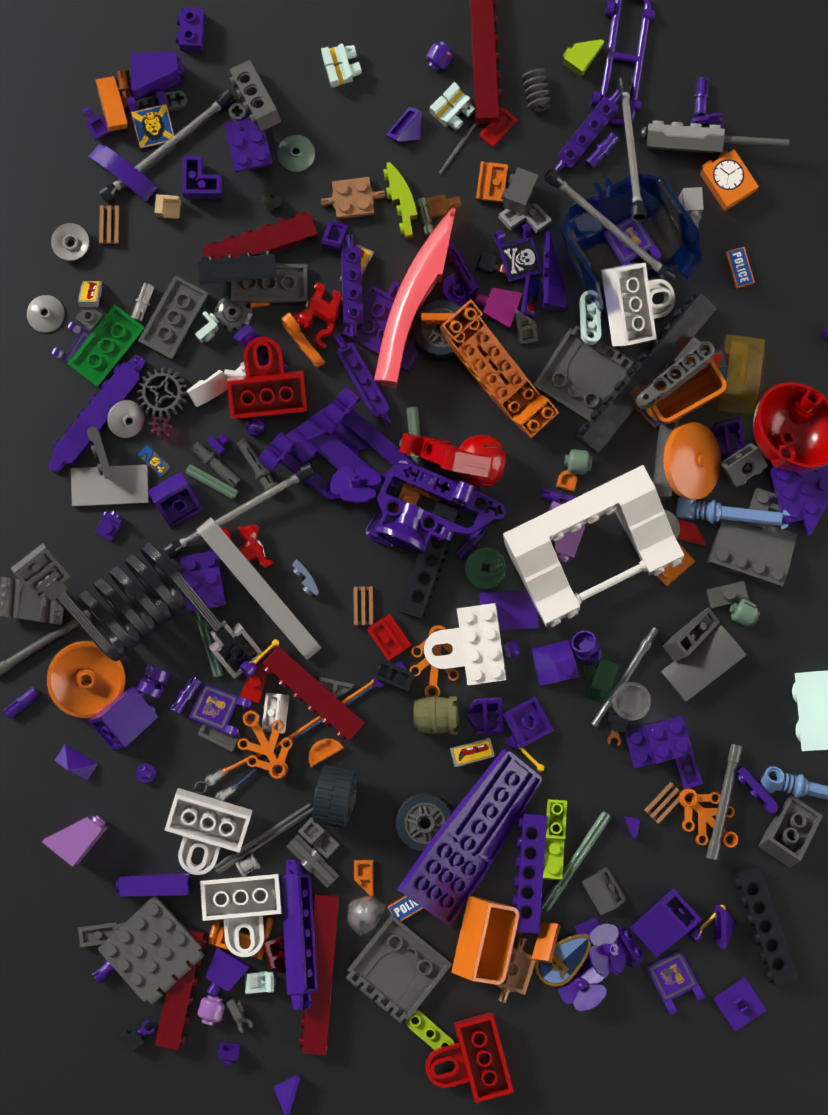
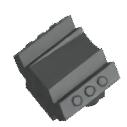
M1 577L0 616L62 625L64 607L57 599L51 601L46 595V597L38 602L19 579Z

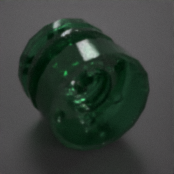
M481 548L474 551L468 557L465 566V576L468 582L479 590H491L497 587L506 573V563L502 555L490 548ZM482 564L490 566L489 573L481 571Z

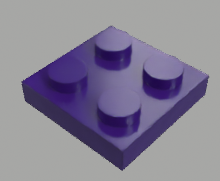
M536 696L503 713L520 748L554 731Z

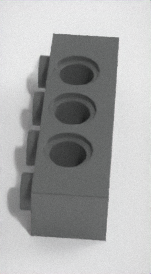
M248 60L229 69L232 75L229 78L233 88H238L236 92L240 101H245L243 106L246 112H251L249 117L253 125H258L260 131H263L280 123L281 119L251 61Z

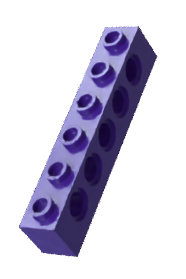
M523 813L522 817H519L518 829L522 830L521 837L517 838V848L520 849V856H516L515 868H519V873L514 879V888H517V896H513V907H516L519 912L516 932L539 934L547 815ZM530 828H534L537 832V836L534 839H528L526 836V832ZM528 848L535 850V856L532 859H528L525 856V851ZM528 867L534 870V875L531 878H525L524 870ZM526 887H530L533 890V894L529 898H525L522 895V891ZM530 907L531 915L526 918L522 917V908Z

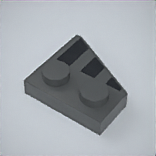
M757 487L754 489L748 509L780 512L776 494ZM744 522V524L760 530L766 526V524Z

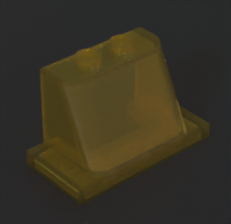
M726 335L724 354L729 355L727 386L725 392L719 396L717 410L755 414L758 403L765 339Z

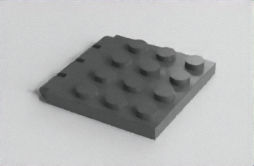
M576 325L574 330H568L533 386L578 416L589 421L592 412L600 408L603 404L602 400L614 391L615 384L623 380L626 376V371L632 366L634 361L624 354L619 360L617 356L620 352L608 344L602 349L601 346L604 342L600 339L594 345L584 343L581 339L580 326Z
M153 896L97 949L142 1001L148 1000L152 1005L163 996L159 988L166 993L177 982L173 977L174 974L178 979H181L191 969V966L187 963L188 961L195 965L204 957V954L200 951L202 946L157 896Z
M391 914L347 969L350 973L346 979L355 987L362 982L363 985L359 990L371 1000L377 994L378 997L374 1002L386 1012L392 1006L393 1009L389 1015L401 1023L404 1018L408 1020L451 967L452 963Z

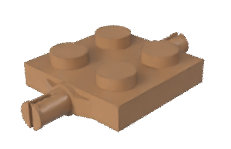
M369 177L332 181V197L321 198L322 207L333 205L337 220L374 215V200L385 199V191L373 192Z
M518 936L516 947L512 948L506 979L503 983L497 985L502 989L498 1001L502 1002L503 999V1003H506L509 992H518L524 995L526 993L536 961L532 960V955L527 954L523 950L525 938L522 939V937Z

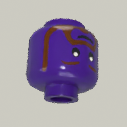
M442 41L433 43L426 55L427 60L430 61L428 65L437 71L439 68L446 69L454 57L453 48Z

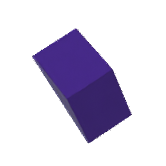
M329 221L322 238V249L341 254L348 225Z

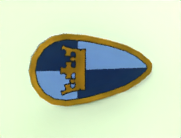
M577 934L557 942L552 963L536 961V973L540 980L554 987L568 983L580 969L591 948L589 934Z

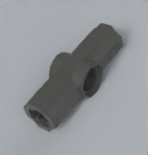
M299 834L287 845L288 849L301 861V864L311 874L313 873L326 887H329L339 876L325 862V858Z

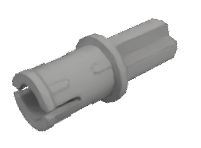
M143 284L140 295L135 300L137 303L131 315L133 319L143 321L147 306H150L149 301L154 290L153 285Z

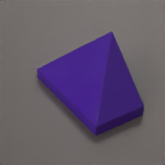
M409 106L386 136L398 142L420 140L422 112Z
M64 744L55 759L66 770L86 780H89L98 765L95 761Z
M715 905V943L722 949H726L737 921L720 905Z
M296 1074L273 1087L285 1115L290 1114L300 1081V1074Z

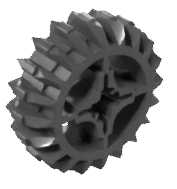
M162 367L161 373L155 368L154 375L148 371L149 378L142 377L145 383H138V386L143 389L136 391L138 395H142L137 398L138 402H143L140 407L142 409L147 407L146 414L152 412L153 418L158 413L160 419L164 418L165 413L167 418H171L170 412L172 411L174 415H178L175 409L178 407L180 410H183L184 408L180 403L186 404L187 400L182 397L189 395L187 392H184V390L188 389V386L181 385L185 381L184 378L178 379L180 374L177 372L173 375L172 369H169L166 374L164 367ZM159 379H165L159 386L152 385V383ZM170 381L176 384L178 389L177 395L169 391ZM165 389L168 395L161 397L158 392ZM148 391L156 395L155 406L149 403ZM174 400V402L170 406L160 408L161 406H163L165 401Z

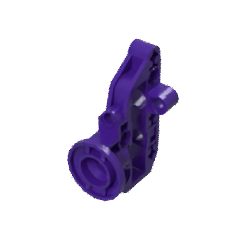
M413 464L396 465L390 468L376 501L381 518L375 533L380 538L400 548L424 554L431 538L441 542L442 540L451 542L453 535L471 536L489 523L501 521L506 515V507L501 502L475 491V487L462 481L454 482ZM408 470L411 471L409 478L405 477V472ZM393 479L409 487L419 488L428 492L430 496L449 503L448 505L476 515L473 526L464 528L418 506L386 494L390 481ZM443 485L447 486V491H445L444 493L441 492V488ZM474 501H482L484 508L477 509ZM391 504L396 505L398 512H389L388 506ZM488 504H490L491 506L488 512H485V510L488 507ZM498 508L500 514L495 516V512L492 510ZM431 520L434 526L428 529L424 526L423 522Z

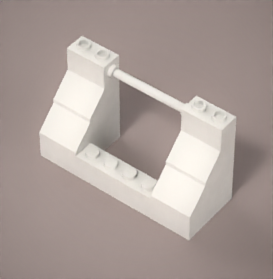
M643 465L503 533L504 546L546 627L558 625L561 623V619L565 617L569 619L576 616L580 610L579 604L583 600L642 572V570L643 572L647 571L649 576L652 574L657 576L665 571L664 568L670 565L675 567L681 564V560L684 558V553L672 532L657 490ZM616 512L641 561L638 565L579 595L577 593L574 594L551 540L557 541L564 537V533L570 530L575 532L581 529V525L587 522L589 524L599 520V516L605 513L610 515Z

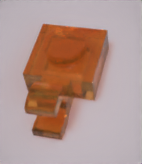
M445 194L427 198L431 218L446 215L449 212L448 208L461 207L459 196L446 199Z

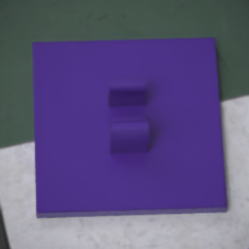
M745 977L713 998L734 1032L767 1010Z

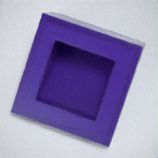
M623 816L630 836L637 838L640 820Z

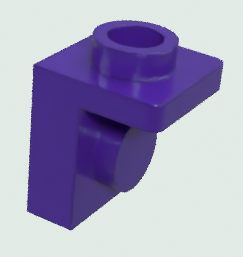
M105 511L103 513L104 517L94 532L112 542L124 522L119 520L121 516L117 513Z

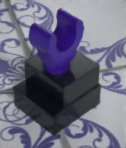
M149 1019L143 1022L139 1030L136 1029L132 1033L127 1030L120 1036L131 1053L145 1042L142 1036L154 1032L155 1027L151 1030L145 1028V1025L150 1021Z

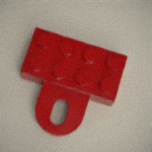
M266 336L252 339L244 350L246 376L228 377L226 381L231 419L307 411L304 370L284 372L282 350L279 344L274 339ZM260 345H264L268 349L269 362L266 365L258 362L257 347Z
M491 1012L453 1022L458 1043L435 1049L426 1060V1074L433 1084L438 1087L449 1088L469 1082L475 1103L513 1093L494 1015ZM446 1061L454 1062V1069L443 1074H436L434 1072L435 1065Z

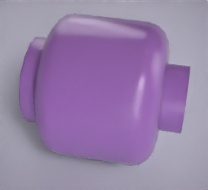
M208 994L207 997L201 999L197 1014L202 1018V1023L213 1025L214 1022L222 1020L226 1008L225 1003L222 1002L223 998Z

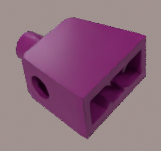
M492 288L489 296L478 293L475 303L485 307L483 311L485 318L506 330H510L515 310L519 306L523 293Z

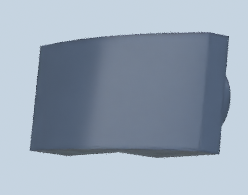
M296 559L292 564L295 568L293 572L300 578L306 577L302 582V585L305 586L303 590L310 596L313 594L318 596L319 591L315 581L307 569Z

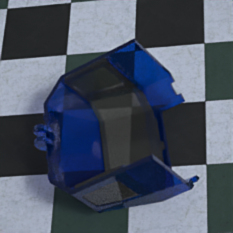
M638 173L640 195L647 212V218L641 221V223L662 254L661 259L658 261L669 267L676 264L682 275L688 280L691 276L690 271L692 268L698 267L702 263L699 229L663 177ZM631 176L612 185L607 177L604 179L606 189L602 191L601 186L596 183L593 185L595 194L585 199L615 226L631 217V207L633 204ZM575 203L569 208L561 229L565 252L590 298L600 313L607 315L601 270L619 267L622 264L603 235V232L608 230L606 226L602 225L578 203ZM640 256L630 261L631 264L646 263L648 278L657 274L652 266Z

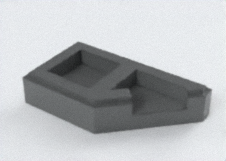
M515 310L519 344L537 342L536 322L519 310Z
M319 677V682L337 698L354 688V684Z

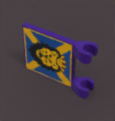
M163 90L157 91L159 105L138 110L135 98L130 97L127 99L139 149L164 144L175 135Z

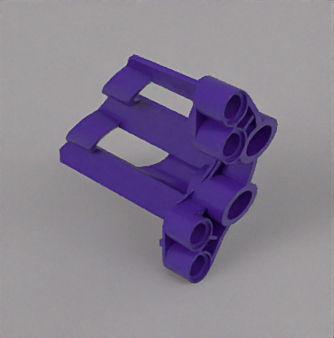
M347 386L330 405L320 410L302 425L286 435L282 432L279 433L257 459L271 472L281 463L290 471L296 473L311 457H317L327 460L337 470L348 466L352 468L354 473V470L358 467L372 468L358 456V453L362 449L373 448L393 466L402 464L419 466L406 454L399 452L400 449L353 409L361 398ZM410 470L405 472V477L409 478V476L411 475ZM317 472L316 476L305 480L307 484L328 500L341 498L331 493L330 483ZM389 472L379 474L382 479L379 485L366 487L374 490L382 489ZM392 479L388 487L402 485L403 483Z

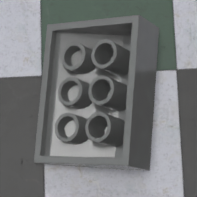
M721 519L707 564L778 588L783 587L790 567L797 533L774 525H766L760 530L746 525L744 522Z

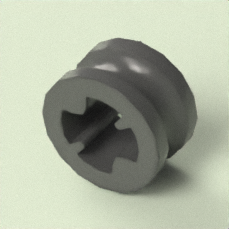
M234 103L230 106V118L236 121L246 117V110L241 103ZM239 108L240 112H242V114L239 113L240 116L238 117L235 116V113H233V111H235V109Z

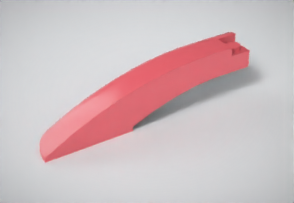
M452 208L425 241L409 267L397 292L386 323L374 381L381 382V386L397 388L403 353L413 326L414 317L423 306L436 283H441L456 211L455 208Z

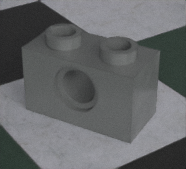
M752 443L719 463L726 478L735 487L745 484L748 479L760 474L763 469L768 467L759 448Z

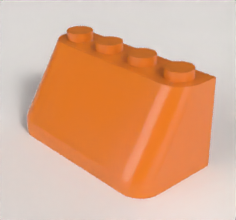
M712 360L669 396L644 410L657 421L663 424H670L722 395L726 390V380ZM677 374V375L673 376L672 378H673V379H679V378H680V375ZM662 385L656 386V389L658 391H664L665 387Z
M468 895L451 972L471 981L495 985L503 983L506 979L519 921L518 910L509 905Z

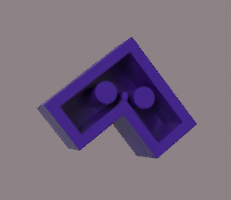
M183 156L182 194L184 198L222 199L223 180L221 175H204V160L202 156Z

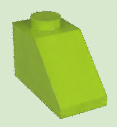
M602 39L575 43L572 48L568 47L563 54V65L582 77L603 48L604 41Z

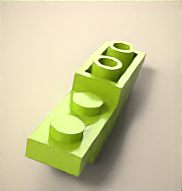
M389 162L386 163L387 169H383L384 179L389 181V187L386 188L387 198L392 200V204L400 203V205H396L397 214L402 216L403 222L399 223L401 235L404 234L405 240L413 239L411 220H417L415 202L404 178Z
M547 800L543 879H563L567 801Z

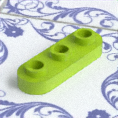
M416 1010L408 1020L406 1019V1025L434 1050L440 1048L443 1043L448 1045L454 1044V1040L420 1010ZM417 1017L419 1022L417 1024L412 1023V1018ZM428 1030H432L434 1035L429 1037L426 1033Z

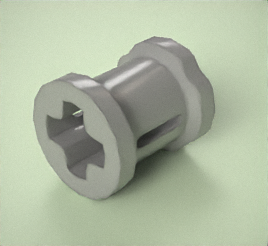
M253 853L245 860L235 863L243 877H246L248 873L256 868H261Z

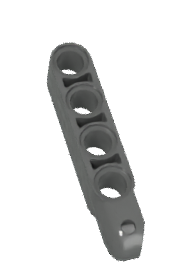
M707 341L700 343L655 378L653 383L637 396L635 401L640 409L652 407L707 366L714 357L715 348L713 344ZM707 350L710 354L705 356L701 354V351ZM693 362L695 366L688 367L686 366V363ZM678 374L680 375V378L673 379L671 375ZM662 385L665 387V390L658 391L656 386Z

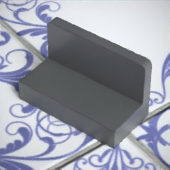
M607 866L581 882L601 915L616 909L627 900Z

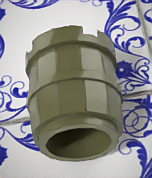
M432 696L415 700L414 730L419 733L432 735L445 733L458 735V730H455V728L459 725V704L454 702L458 700V696H449V698Z

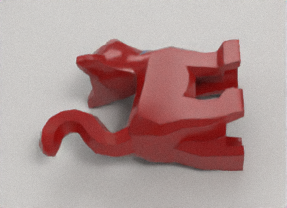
M317 282L314 286L315 294L307 301L305 309L295 314L294 319L304 328L305 333L309 331L313 317L328 324L327 329L319 330L314 336L315 345L322 349L326 348L327 345L321 339L322 337L332 335L335 331L339 316L343 313L341 292L336 290L332 292L331 296L333 299L331 302L323 300L325 285Z
M256 524L245 527L239 526L240 535L246 541V544L238 547V549L249 562L256 559L264 568L272 565L273 561L266 558L263 545L257 538L258 526ZM220 527L231 540L230 531L227 528Z

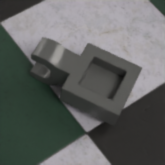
M235 997L228 1000L226 1004L234 1020L237 1022L238 1030L241 1033L244 1032L242 1027L244 1022L248 1023L250 1028L253 1027L252 1020L243 1016L242 1012L245 1010L241 1001H236Z

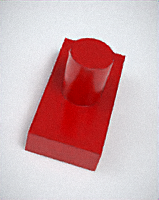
M261 663L256 664L257 670L251 677L247 676L241 693L242 698L257 703L260 702L268 677V673L263 669L265 665Z

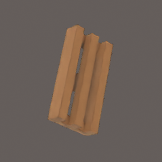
M100 205V244H119V206ZM105 211H107V240H104ZM112 211H115L114 240H111Z
M373 586L353 587L354 625H373ZM358 591H361L362 621H358ZM365 591H369V621H365Z
M670 782L644 811L659 824L679 803V796L658 818L656 815L676 793L680 794L679 789ZM671 788L673 791L652 813L650 810Z

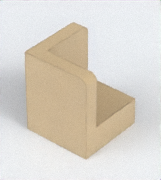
M156 194V217L179 219L180 197Z

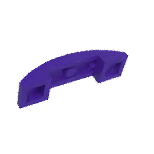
M99 143L88 156L97 165L106 169L129 187L133 193L145 202L158 189L138 169L102 143Z

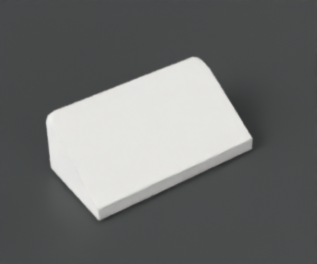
M266 693L262 721L263 731L272 732V723L276 720H281L284 728L280 733H285L289 695ZM275 723L274 727L279 730L281 729V724Z

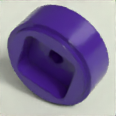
M149 763L142 764L137 768L136 776L143 783L151 782L156 777V769Z

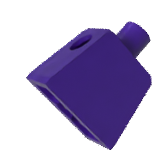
M218 947L205 977L211 981L207 992L217 997L221 988L229 992L248 970L250 964L227 950Z

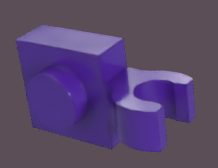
M90 106L83 109V115L88 120L85 126L95 141L110 133L102 114L96 116Z

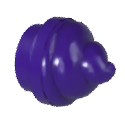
M259 418L249 419L245 426L247 433L253 437L260 436L265 429L263 421Z

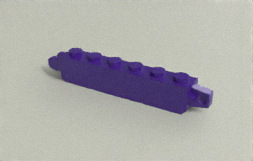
M136 354L129 362L117 365L113 370L114 375L110 380L106 379L101 385L102 390L98 395L94 394L89 400L90 405L86 410L82 409L77 415L78 420L74 425L70 424L65 430L66 435L62 440L58 439L53 445L54 450L52 451L55 455L48 465L52 472L57 473L61 471L66 464L70 466L76 465L93 444V441L88 439L87 428L96 426L101 434L108 425L107 418L110 409L116 403L128 400L137 389L138 383L142 382L139 374L146 364L143 358Z
M287 860L286 875L281 876L287 995H291L293 1009L301 1010L303 1008L308 1010L312 1006L311 993H315L318 989L311 877L308 874L302 873L300 860Z

